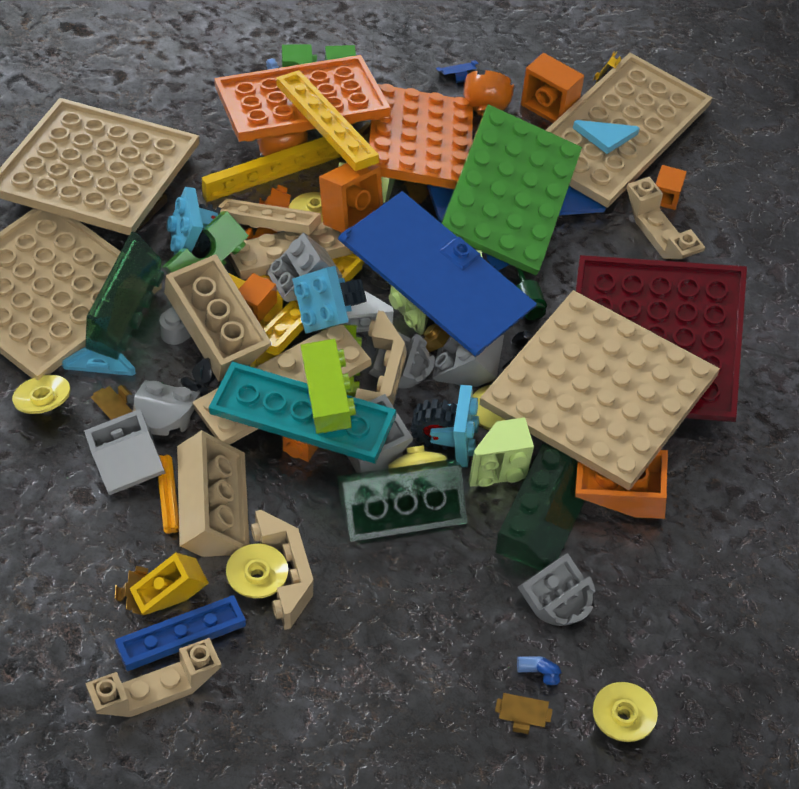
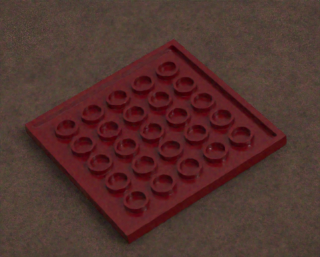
M580 255L576 292L720 368L716 379L686 418L736 422L747 266Z

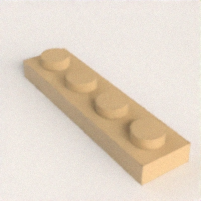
M227 198L218 206L222 208L220 212L228 211L238 224L249 225L252 228L263 227L277 232L287 231L297 233L298 235H302L304 232L310 235L322 223L321 213Z

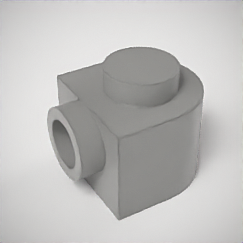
M173 306L161 314L159 319L160 334L164 342L177 345L191 337Z

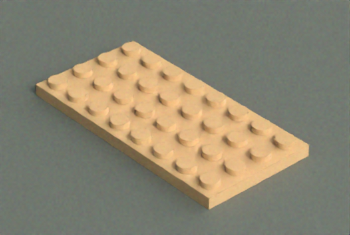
M629 53L616 68H612L548 127L546 131L582 147L569 186L608 208L627 189V184L634 182L710 106L712 97L636 55ZM576 120L638 126L640 129L637 136L606 154L574 130L573 124Z

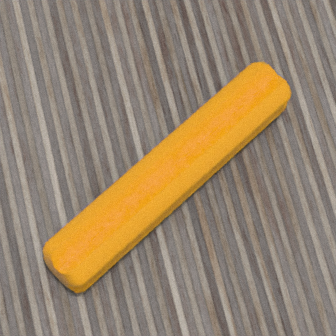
M168 454L164 456L159 455L165 470V474L158 476L163 530L166 534L178 533L179 514L172 457Z

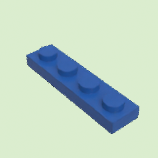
M232 595L115 639V646L126 671H130L179 652L180 648L207 638L211 640L246 626V619L235 596Z

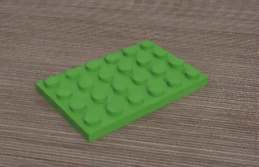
M488 104L441 224L457 237H461L471 247L482 250V252L536 276L540 271L582 147Z

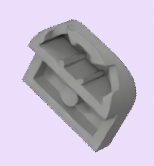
M398 332L405 342L407 351L398 388L405 389L421 383L432 372L435 358L434 355L430 356L426 348L427 341L416 333L412 338H409ZM376 348L368 374L378 379L380 375L384 376L386 371L384 366L386 350Z
M145 380L134 396L133 411L141 409L151 434L167 436L169 430L178 428L183 432L190 426V416L195 410L193 401L200 398V392L191 391L186 387L165 385L159 381Z
M568 553L518 586V589L536 616L548 624L559 626L574 624L587 617L593 609L591 605L593 593L595 592L594 583L590 576L587 578L583 577Z

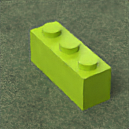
M336 339L301 344L316 434L352 428L350 416L356 415L353 397L347 398L346 391H351L348 373L342 374L341 367H346L344 350L337 349Z

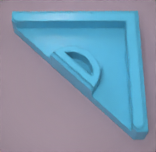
M576 120L573 124L574 130L606 154L637 136L640 129L638 126Z
M106 336L73 353L62 362V367L65 370L129 376L136 374L135 367Z

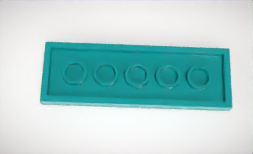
M233 361L209 406V413L211 415L374 464L378 460L396 418V409L353 397L356 415L350 416L352 428L316 434L307 383Z

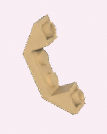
M650 177L627 184L635 222L663 259H683L705 251V246L691 229L679 233L661 211L660 205L663 193Z
M378 310L376 320H371L368 335L372 337L374 348L386 350L384 357L386 371L384 376H379L377 392L357 388L355 398L371 401L386 394L391 404L394 405L407 351L405 342L384 311Z
M263 510L255 511V523L251 524L254 542L259 541L260 544L282 549L286 561L291 562L292 569L289 570L291 585L277 587V600L272 601L275 618L282 620L284 630L291 629L313 597L314 579L299 529Z
M210 638L180 648V662L121 683L118 673L115 672L85 683L96 713L133 717L193 694L221 668V662Z

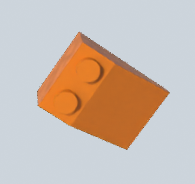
M660 450L630 491L578 461L575 497L635 518L665 519L668 450Z

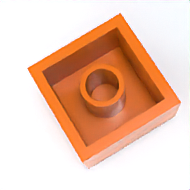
M542 53L526 67L521 105L554 123L580 99L584 75L553 57Z
M345 163L319 176L323 225L342 233L383 205L381 168L376 164L354 171L348 163Z

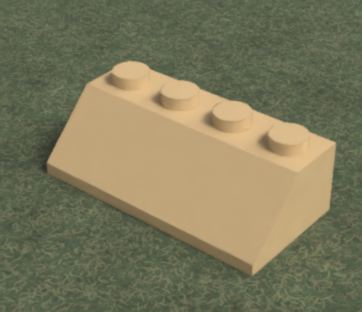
M216 254L166 275L164 293L203 357L210 359L212 371L218 381L223 380L232 361L249 366L272 345L271 340Z
M201 430L177 446L180 547L201 557L231 556L239 548L250 544L245 453Z

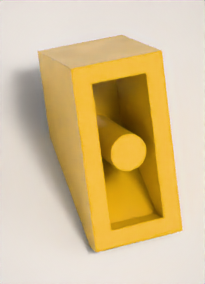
M176 552L129 589L141 613L147 615L187 601L208 585L209 582L196 558Z

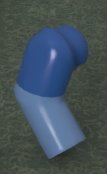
M541 656L517 657L518 673L539 672L544 674L543 682L546 685H558L560 683L559 674H562L557 664Z

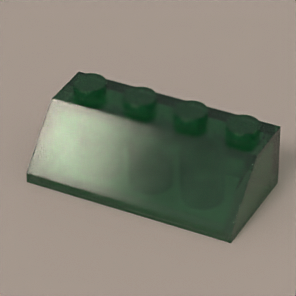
M133 231L130 233L86 317L85 348L118 360L122 350H128L132 339L130 334L133 329L137 330L143 317L141 312L144 307L149 308L154 294L152 291L155 286H160L164 276V272L161 271L162 259Z
M542 443L498 533L495 553L540 571L560 557L586 501L575 497L578 464L575 459L556 448Z
M454 459L337 476L340 503L350 542L467 523L461 464Z

